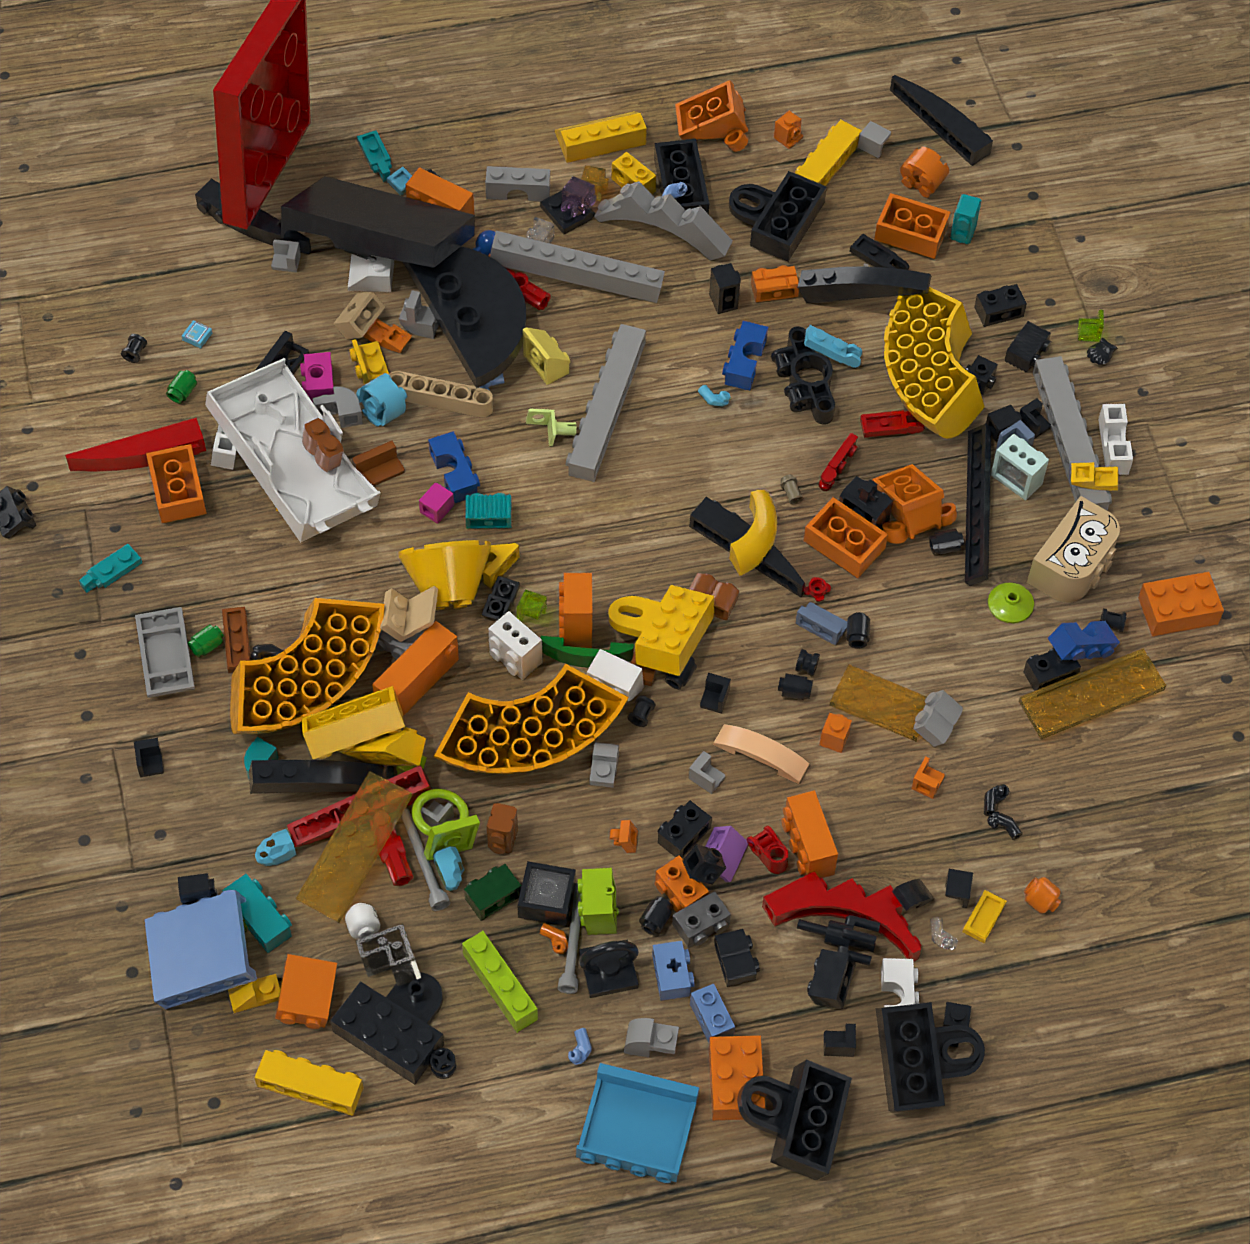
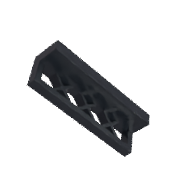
M284 331L256 370L285 358L286 366L294 375L300 367V363L304 361V354H309V350L295 344L292 333ZM291 350L300 353L298 358L288 360V354Z

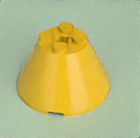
M479 540L434 543L424 545V549L414 550V547L399 551L398 555L420 593L433 586L438 588L435 611L444 610L449 605H453L454 609L466 608L467 605H472V601L475 599L491 550V542L485 541V545H479Z

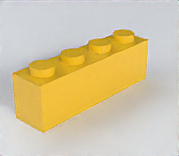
M840 120L836 126L833 125L830 128L826 138L819 141L816 150L808 154L805 163L797 167L795 174L826 186L858 147L859 135L862 130Z
M265 1050L254 1077L259 1088L351 1116L354 1115L364 1089L362 1079L354 1073L345 1072L343 1074L328 1065H321L320 1067L302 1057L297 1059L288 1057L286 1053L279 1050H274L273 1052Z

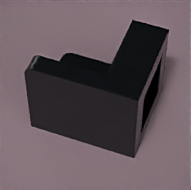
M1038 398L1022 407L1019 412L1022 422L1035 434V438L1051 428V424L1040 414L1043 403Z
M708 672L700 708L722 714L730 691L731 679Z
M158 737L134 741L136 764L140 778L163 774L162 753Z
M950 868L948 870L945 896L963 900L962 908L968 907L973 872Z
M846 1023L844 1031H824V1056L854 1057L856 1050V1024Z

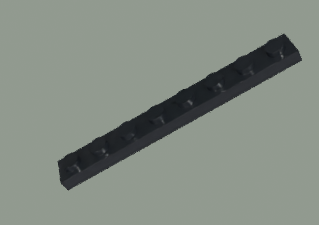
M986 423L968 431L965 583L969 586L989 579L991 427Z

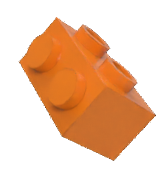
M680 855L658 869L655 877L656 888L661 894L665 893L668 896L669 902L673 905V909L676 912L709 895L708 889L702 882H697L689 877Z

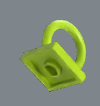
M432 789L420 794L412 806L414 824L423 834L429 836L424 850L427 861L433 860V855L437 851L450 846L456 847L458 852L472 849L480 821L477 815H469L468 806L459 795L445 789ZM436 798L446 799L458 808L460 819L447 821L431 827L424 821L421 810L423 805L429 800Z

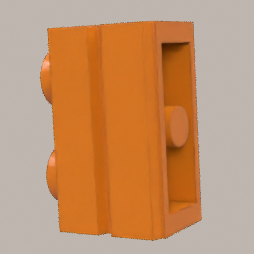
M781 265L775 269L759 268L756 271H752L751 286L755 302L798 297L799 281L795 266Z

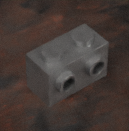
M714 891L673 914L672 925L689 948L694 944L696 946L701 945L714 933L720 934L724 932L730 925L731 914Z

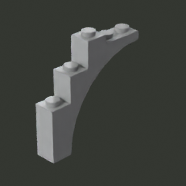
M639 181L623 186L620 190L621 194L616 197L601 201L594 216L599 222L632 220L657 226L684 239L710 261L724 257L733 241L701 206L685 210L671 194L655 198Z

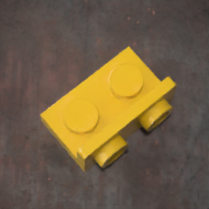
M356 339L352 340V348L349 349L352 362L356 361V375L358 379L362 378L364 385L384 373L389 374L378 341L358 346Z

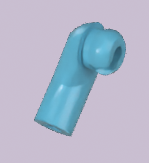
M703 385L698 389V393L709 405L723 407L729 403L731 398L727 391L714 394L707 385Z

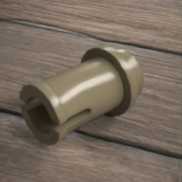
M789 474L781 478L780 486L785 490L789 503L794 505L800 503L803 500V496L797 486V478Z

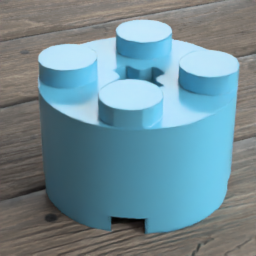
M387 373L378 376L357 390L356 395L359 403L362 402L364 406L362 412L375 426L388 424L406 410L405 399L407 394L402 387L398 388Z

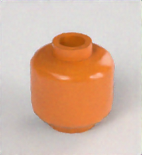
M1035 877L1024 890L1026 903L1041 914L1046 913L1048 910L1054 912L1061 903V900L1058 899L1061 893L1059 887L1046 877L1039 879Z

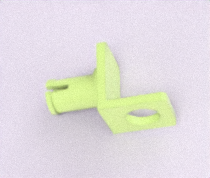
M528 410L526 424L548 426L549 446H553L556 435H576V422H557L554 410ZM537 414L544 416L541 419L533 418V416Z

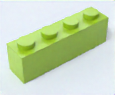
M481 931L463 942V956L516 1033L537 1021L538 1008L485 932Z

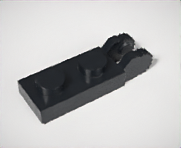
M862 234L850 246L849 252L874 267L909 270L910 268L909 264L897 256L895 252L865 234Z

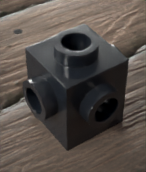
M978 355L973 364H968L965 370L976 377L980 393L984 395L988 388L992 389L997 377L995 375L998 364Z
M698 844L682 860L691 879L711 885L714 884L726 869L722 854L717 849Z

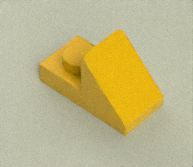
M518 544L491 545L487 559L488 563L483 571L485 585L492 588L497 577H502L520 558Z
M277 975L258 978L256 981L228 989L233 1012L237 1013L277 1002L280 993Z

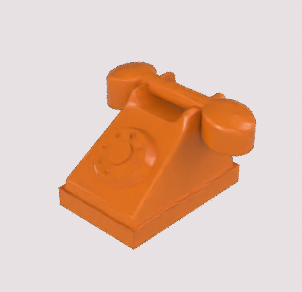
M730 80L675 104L678 132L682 140L725 138V144L734 152L741 151L747 146L748 137L744 134L748 132L744 115L746 108L743 105L741 95L734 89V84Z
M913 464L872 479L877 484V490L886 493L893 500L891 513L896 521L886 522L882 525L883 531L888 534L887 542L901 544L909 537L915 539V535L935 527L941 529V527L951 525L957 518L955 504H942V499L944 498L943 489Z

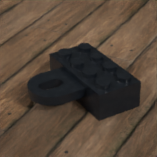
M788 171L776 192L755 184L738 186L730 194L729 210L735 218L753 226L750 240L751 247L789 262L824 205L827 186ZM748 199L759 204V206L751 207L739 200Z
M932 1002L875 1008L888 1111L898 1112L945 1106L942 1079L967 1076L974 1073L981 1066L985 1056V1047L980 1035L974 1029L965 1025L935 1027ZM967 1042L972 1046V1054L966 1058L952 1059L947 1053L948 1047L951 1044Z
M806 1059L793 1068L790 1084L768 1076H757L747 1081L738 1093V1109L743 1119L749 1125L776 1136L770 1160L771 1163L813 1180H818L830 1172L852 1078ZM752 1093L771 1100L773 1104L772 1111L753 1104L751 1100Z

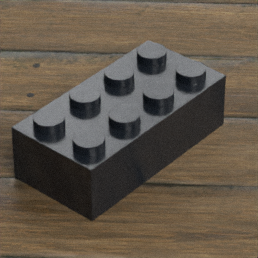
M696 139L654 143V162L661 196L668 185L684 182L687 185L686 193L674 199L685 210L701 206L709 215L710 203Z

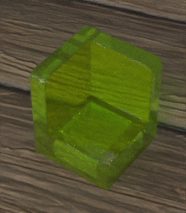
M1104 310L1098 311L1096 319L1079 318L1078 341L1100 342L1104 328Z
M525 589L516 608L517 619L522 622L524 616H528L538 620L541 613L545 614L547 611V597Z

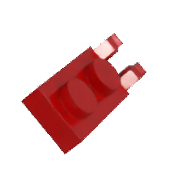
M909 411L870 413L860 416L864 438L905 433L915 434L923 432L925 429L922 423L916 422L918 420Z
M850 433L823 471L818 484L819 489L829 491L834 485L837 473L841 474L847 464L845 462L848 457L852 458L858 449V446H856L858 436Z

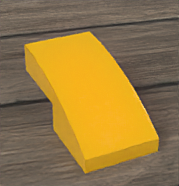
M1094 462L1071 463V485L1094 490H1118V467H1095Z

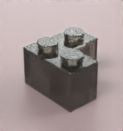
M403 924L355 940L368 977L392 969L397 986L421 978Z

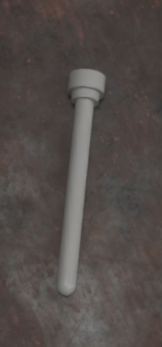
M404 807L400 810V815L431 892L429 894L430 906L433 911L443 910L450 905L449 897L446 892L439 888L430 862L427 861L424 855V847L410 811Z
M578 883L575 885L565 973L562 974L558 981V990L566 994L576 993L579 983L575 975L581 916L578 914V901H581L580 894L578 893Z

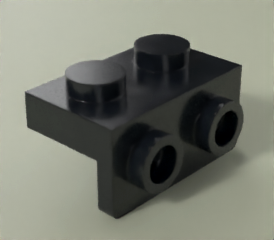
M9 486L0 491V532L2 537L7 539L24 526L32 529L36 527L33 519L34 514L28 508L25 494L21 490H16Z

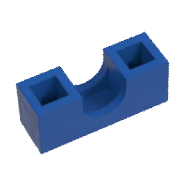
M743 321L741 328L736 329L734 335L736 343L735 346H730L728 353L730 361L729 363L725 362L722 375L725 376V385L751 390L756 375L757 361L748 359L745 356H762L767 341V326Z
M454 431L428 439L429 452L436 468L452 467L455 469L444 474V485L447 490L454 494V504L466 500V495L471 496L474 493H478L477 487L480 486L479 478L476 473H472L471 460L469 456H464L462 440L456 438Z
M1106 621L1090 622L1083 630H1081L1076 622L1061 623L1048 637V640L1062 660L1107 658L1113 654L1114 648L1120 643Z

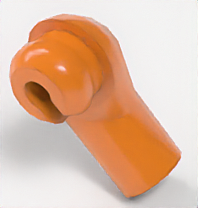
M544 923L540 929V934L551 939L552 948L555 953L564 954L568 949L565 932Z

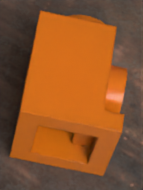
M790 110L775 121L774 139L788 149L793 147L803 138L801 134L802 119Z

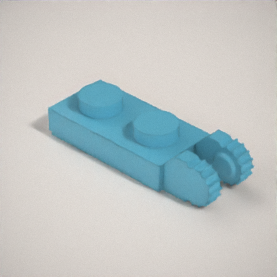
M809 325L806 329L805 346L839 363H844L853 368L860 366V357L862 355L860 347H857L855 344H848L812 325Z

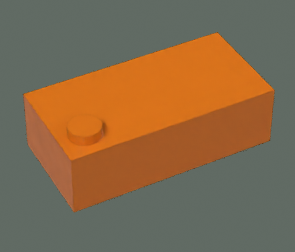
M435 621L372 684L373 693L393 686L404 716L459 660L457 636Z

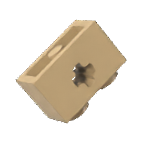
M373 291L357 293L333 324L346 339L362 338L384 310L385 306Z

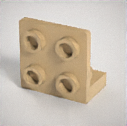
M433 586L409 600L392 588L386 591L384 616L380 629L399 642H402L416 633L429 628L435 620L438 588Z

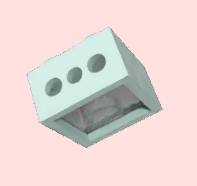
M1013 434L996 450L991 476L1026 501L1043 484L1049 459L1042 452L1031 447L1027 441Z

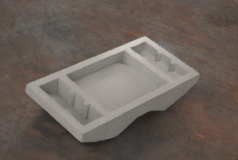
M182 607L135 615L147 697L194 690L193 671Z

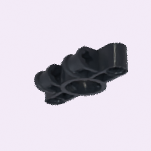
M800 326L793 327L788 334L787 347L775 350L771 354V359L776 363V372L779 377L790 376V385L784 389V394L789 398L791 411L801 412L811 409L817 423L822 425L829 424L833 420L835 401L830 391L833 372L832 364L827 357L805 346V328ZM802 369H817L822 372L823 380L807 382L800 378L798 372Z

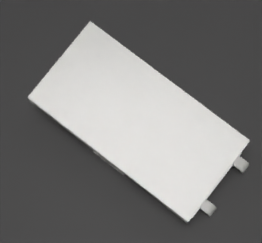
M283 358L208 391L205 405L301 543L361 513L373 509L378 505L381 492L377 491L352 465L344 452L341 465L329 472H325L316 463L315 456L305 449L302 443L304 425L316 418L323 420L329 427L330 434L335 436L340 442L343 432L331 413L323 405L320 406L323 411L322 417L286 366V359Z

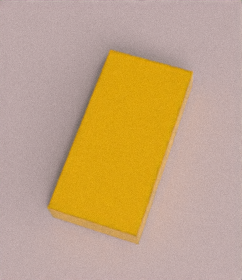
M984 890L962 932L985 943L1007 901Z

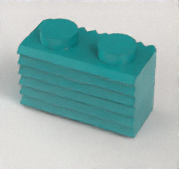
M966 194L961 195L954 213L950 234L951 240L965 244L971 243L982 200L980 198Z
M474 493L471 496L466 495V529L512 528L511 495L504 493L490 494L489 496L481 493Z

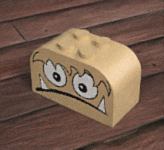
M1080 496L1034 557L1027 583L1060 602L1071 603L1082 599L1090 588H1096L1101 579L1100 574L1102 572L1106 573L1112 565L1113 561L1111 559L1116 553L1115 545L1120 533V526L1115 516Z

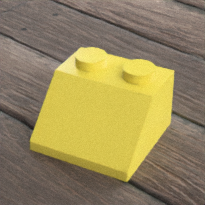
M524 328L523 355L546 385L569 374V356L566 352H562L559 349L555 338L550 337L544 330Z

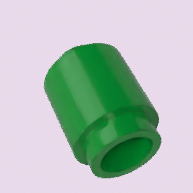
M188 370L179 371L167 387V397L178 404L185 401L197 385L196 376Z
M209 624L191 637L188 646L198 658L202 655L206 656L223 643L222 638L224 635L218 626L215 625L213 627Z

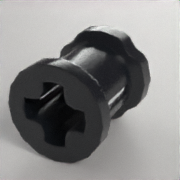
M131 334L128 337L126 348L121 351V356L128 362H139L140 353L146 347L147 340L138 334Z
M1103 608L1100 621H1106L1110 628L1118 629L1119 632L1123 633L1127 613L1110 612Z
M638 696L635 701L636 705L627 718L638 727H646L648 724L647 718L650 712L654 710L656 704L646 696Z

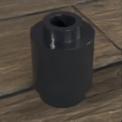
M957 529L935 532L934 535L929 536L932 554L938 553V555L960 551L961 546L964 545L962 532L958 533Z
M862 612L853 613L847 618L846 639L852 648H864L870 641L871 619Z
M692 656L690 657L680 676L666 673L665 682L677 690L686 686L697 668L695 659Z
M785 673V678L780 677L778 691L782 692L781 696L799 700H804V698L810 699L813 680H807L808 677Z
M657 896L655 900H651L639 919L641 928L648 934H659L672 914L673 905L667 899Z

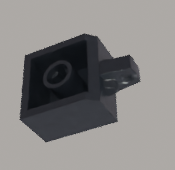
M856 476L839 496L841 503L881 530H883L882 525L890 520L893 500L886 493L877 490V484L871 479L866 481Z

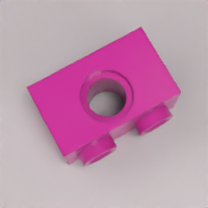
M331 353L304 354V363H300L301 376H305L306 381H302V388L310 400L313 402L315 397L334 394Z

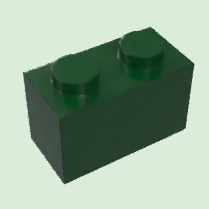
M503 864L500 867L495 866L491 868L479 880L474 879L470 881L466 888H464V896L477 917L482 921L518 899L522 885L508 866Z

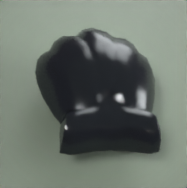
M1102 338L1100 342L1088 348L1087 357L1090 358L1092 363H1097L1098 365L1107 364L1111 360L1113 352L1118 348L1109 343L1105 338Z

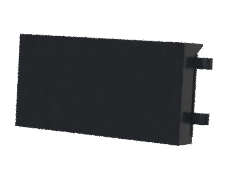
M324 176L281 206V219L276 225L281 224V238H285V233L288 230L329 237L333 241L335 248L343 249L345 252L366 260L376 261L377 257L374 256L432 268L436 267L475 235V215L327 176Z

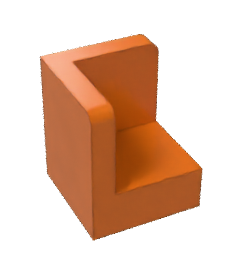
M925 756L913 779L911 789L933 799L945 774L929 767L930 758Z

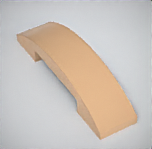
M724 724L713 743L714 746L734 755L737 751L778 770L777 775L797 784H800L810 764L784 745L764 735L737 726Z

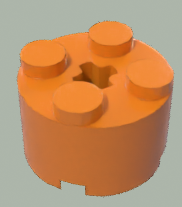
M917 147L900 167V173L903 177L901 182L907 188H916L923 197L928 198L948 176L949 167L947 163L942 164L940 161L941 156L934 150L927 147L918 149Z

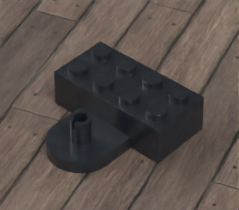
M413 972L403 976L386 997L360 981L330 1020L332 1031L415 1085L429 1067L431 1054L444 1046L443 1033L429 1025L441 1009L443 1003L442 988L433 976L423 972Z

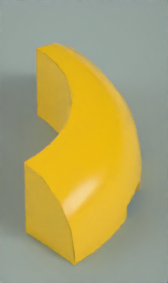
M766 490L751 492L749 508L752 511L754 522L743 537L730 544L729 559L739 576L748 573L763 561L764 556L771 550L776 538V509L769 492Z

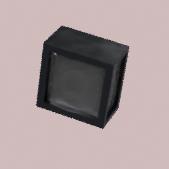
M527 861L517 905L518 918L567 926L576 884V870Z

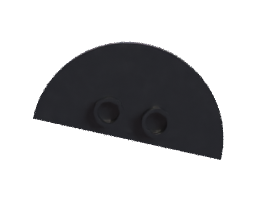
M462 246L434 268L403 262L476 389L502 374L512 364L523 345V329L526 328L524 296L517 281L510 272L491 257Z

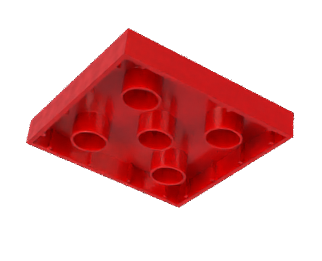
M270 0L213 89L222 217L225 224L248 229L311 123L306 0Z

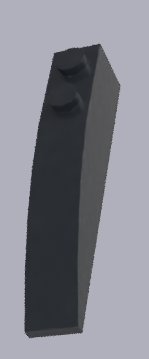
M897 75L892 76L890 91L971 166L991 154L993 140L974 121H971L962 112L934 93Z
M211 178L195 194L197 208L202 213L209 214L218 223L222 224L220 183ZM261 208L248 229L225 224L250 238L272 246L274 240L299 242L300 253L310 254L312 252L310 239L298 231L288 230L285 233V238H281V224L276 226L279 220Z
M857 266L811 269L801 271L798 289L806 304L928 294L932 276L929 273L885 267Z
M705 497L690 514L689 527L730 552V544L743 537L751 525L741 519L737 513L725 509L718 501ZM773 545L771 550L764 556L763 561L755 569L801 598L804 593L805 582L790 562Z
M252 760L249 768L250 794L363 791L394 777V766L351 761Z

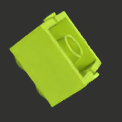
M612 868L582 869V878L578 879V893L581 901H578V914L581 916V926L586 927L587 935L617 934V915L619 914V909L617 908L616 885Z

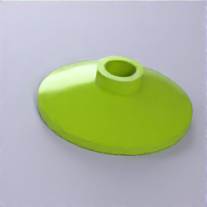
M1003 583L996 586L990 592L988 607L993 616L998 620L1012 624L1020 623L1032 614L1034 599L1032 594L1022 585Z

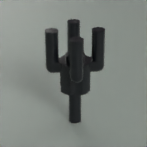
M848 915L845 923L829 920L828 926L799 919L797 929L825 936L824 944L838 947L837 952L849 953L856 963L870 966L872 956L850 951L848 948L851 946L874 953L877 936L853 929L856 926L879 932L881 923Z

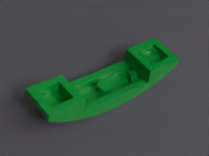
M540 637L542 639V653L554 660L572 666L589 668L600 650L564 646V638ZM611 642L610 650L604 651L629 662L632 661L634 655V644Z

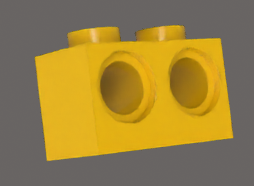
M625 152L612 162L611 179L620 187L639 181L651 194L656 192V175L628 152Z

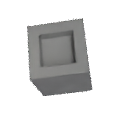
M870 121L859 135L858 148L879 158L882 154L883 144L891 136V131Z
M274 240L272 269L297 273L301 257L299 242Z
M705 751L700 754L689 768V779L710 794L725 779V774L711 765V755Z
M434 800L427 809L422 807L421 814L424 821L433 827L453 819V805L448 802L444 807Z

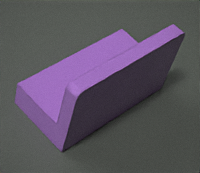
M732 826L714 827L705 846L715 848L722 854L726 869L720 877L725 882L732 881L748 846L747 840Z

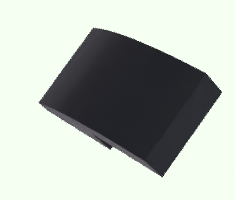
M498 576L492 593L487 598L482 616L497 621L508 611L510 612L520 588V582Z
M921 879L905 882L892 891L906 911L914 907L920 908L935 899Z

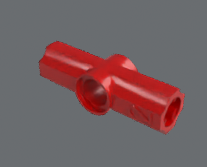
M505 267L517 281L525 302L538 310H544L551 299V295L531 283L526 274L522 272L515 273Z
M384 813L377 814L369 822L377 841L376 846L380 859L387 867L393 886L406 885L413 880V874L406 859V851L400 835L397 836L390 815Z

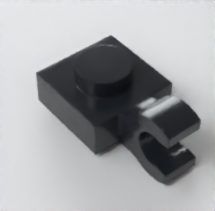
M946 1002L943 1026L965 1025L969 1027L971 1006ZM959 1043L951 1044L950 1046L958 1048Z

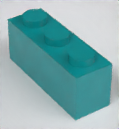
M244 874L222 890V892L236 890L246 898V902L241 903L243 924L267 953L292 937L290 930L292 924L284 913L282 915L278 913L276 903L270 896L265 897L261 892L263 891L262 886L255 878L251 880L247 874Z

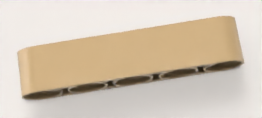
M394 371L389 374L392 381L398 385V388L402 387L407 394L405 402L477 417H488L493 412V395L485 388L479 387L476 389L475 386L402 371Z

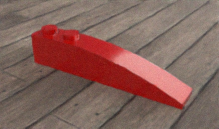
M193 418L69 453L65 456L70 471H119L148 467L146 453L191 444L193 455H198L201 452H205L206 447L198 420Z
M420 765L288 824L287 827L297 848L370 823L369 820L377 814L396 812L413 804L420 794L432 790L425 771Z

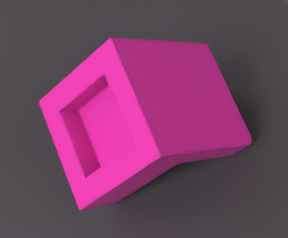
M434 483L419 499L420 513L437 524L454 506V494L438 483Z

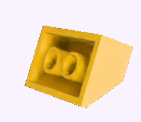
M403 728V731L392 735L386 733L378 736V739L373 742L365 743L364 741L355 744L356 746L350 750L342 751L341 749L338 752L365 763L420 766L426 738L418 735V731L415 729Z

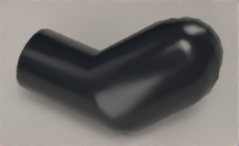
M257 644L252 648L251 657L255 660L263 659L264 655L273 657L284 650L273 644Z
M997 785L985 793L984 815L992 816V813L996 812V804L1009 795L1010 790L1007 785Z
M993 812L992 816L987 819L988 824L992 828H997L999 825L1003 826L1012 840L1019 838L1023 834L1013 818L1003 813Z

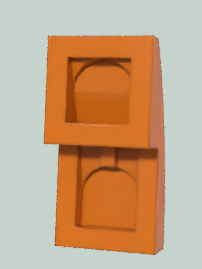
M377 318L363 337L371 342L378 341L379 346L388 350L401 353L412 335L395 324L390 327Z

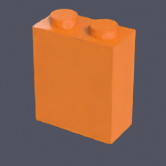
M287 954L275 1019L280 1020L284 1024H305L306 1027L311 1029L325 1028L329 1015L337 963Z

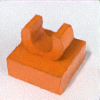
M621 820L620 829H611L609 839L614 840V845L622 846L626 853H636L638 830L631 820Z

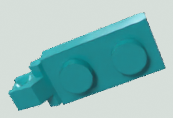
M377 130L357 136V142L371 170L374 173L379 172L383 182L387 181V177L390 176L389 169L392 168L391 158Z
M126 544L91 567L86 572L87 574L79 580L80 585L86 593L95 587L100 588L103 586L106 588L142 564V559L129 544Z

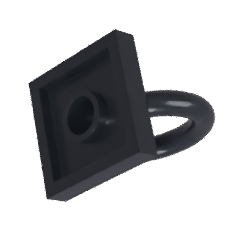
M627 939L605 942L596 946L579 949L580 966L584 972L590 998L639 988L633 963L639 951L634 943L628 942Z

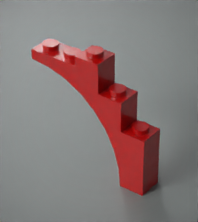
M813 871L763 897L762 907L774 927L790 920L810 916H832L846 919L848 915H854L880 922L878 933L894 944L906 959H913L914 962L920 956L921 943L908 930V923L901 915L903 906L892 891L894 889L891 885L866 897L863 887L860 884L857 885L853 878L828 890L825 880L822 877L819 878L816 872Z

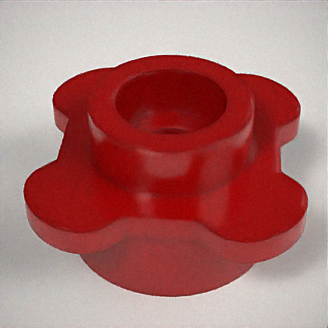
M819 577L811 578L809 586L804 588V594L814 597L817 602L823 601L824 595L831 591L830 584Z

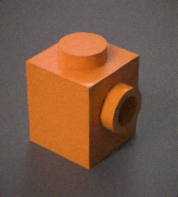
M829 712L821 733L820 746L842 753L850 734L852 720L847 719L844 715H835Z

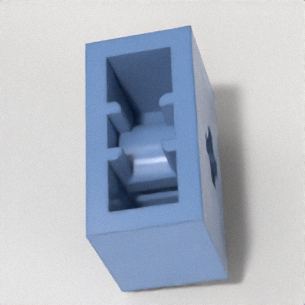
M682 941L653 945L652 957L660 1001L689 997L691 987H694L693 973L688 972L687 964H690L688 949L683 948Z
M711 984L692 992L690 1006L708 1043L710 1037L734 1036L735 1025L715 985Z

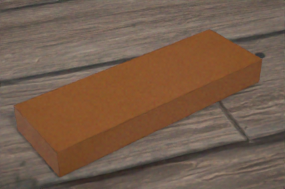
M245 606L222 609L228 673H233L240 661H251Z

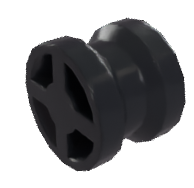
M801 649L795 671H805L808 675L814 676L820 654H810L807 650Z
M439 1048L431 1054L430 1064L434 1076L439 1079H447L455 1073V1055L451 1050Z

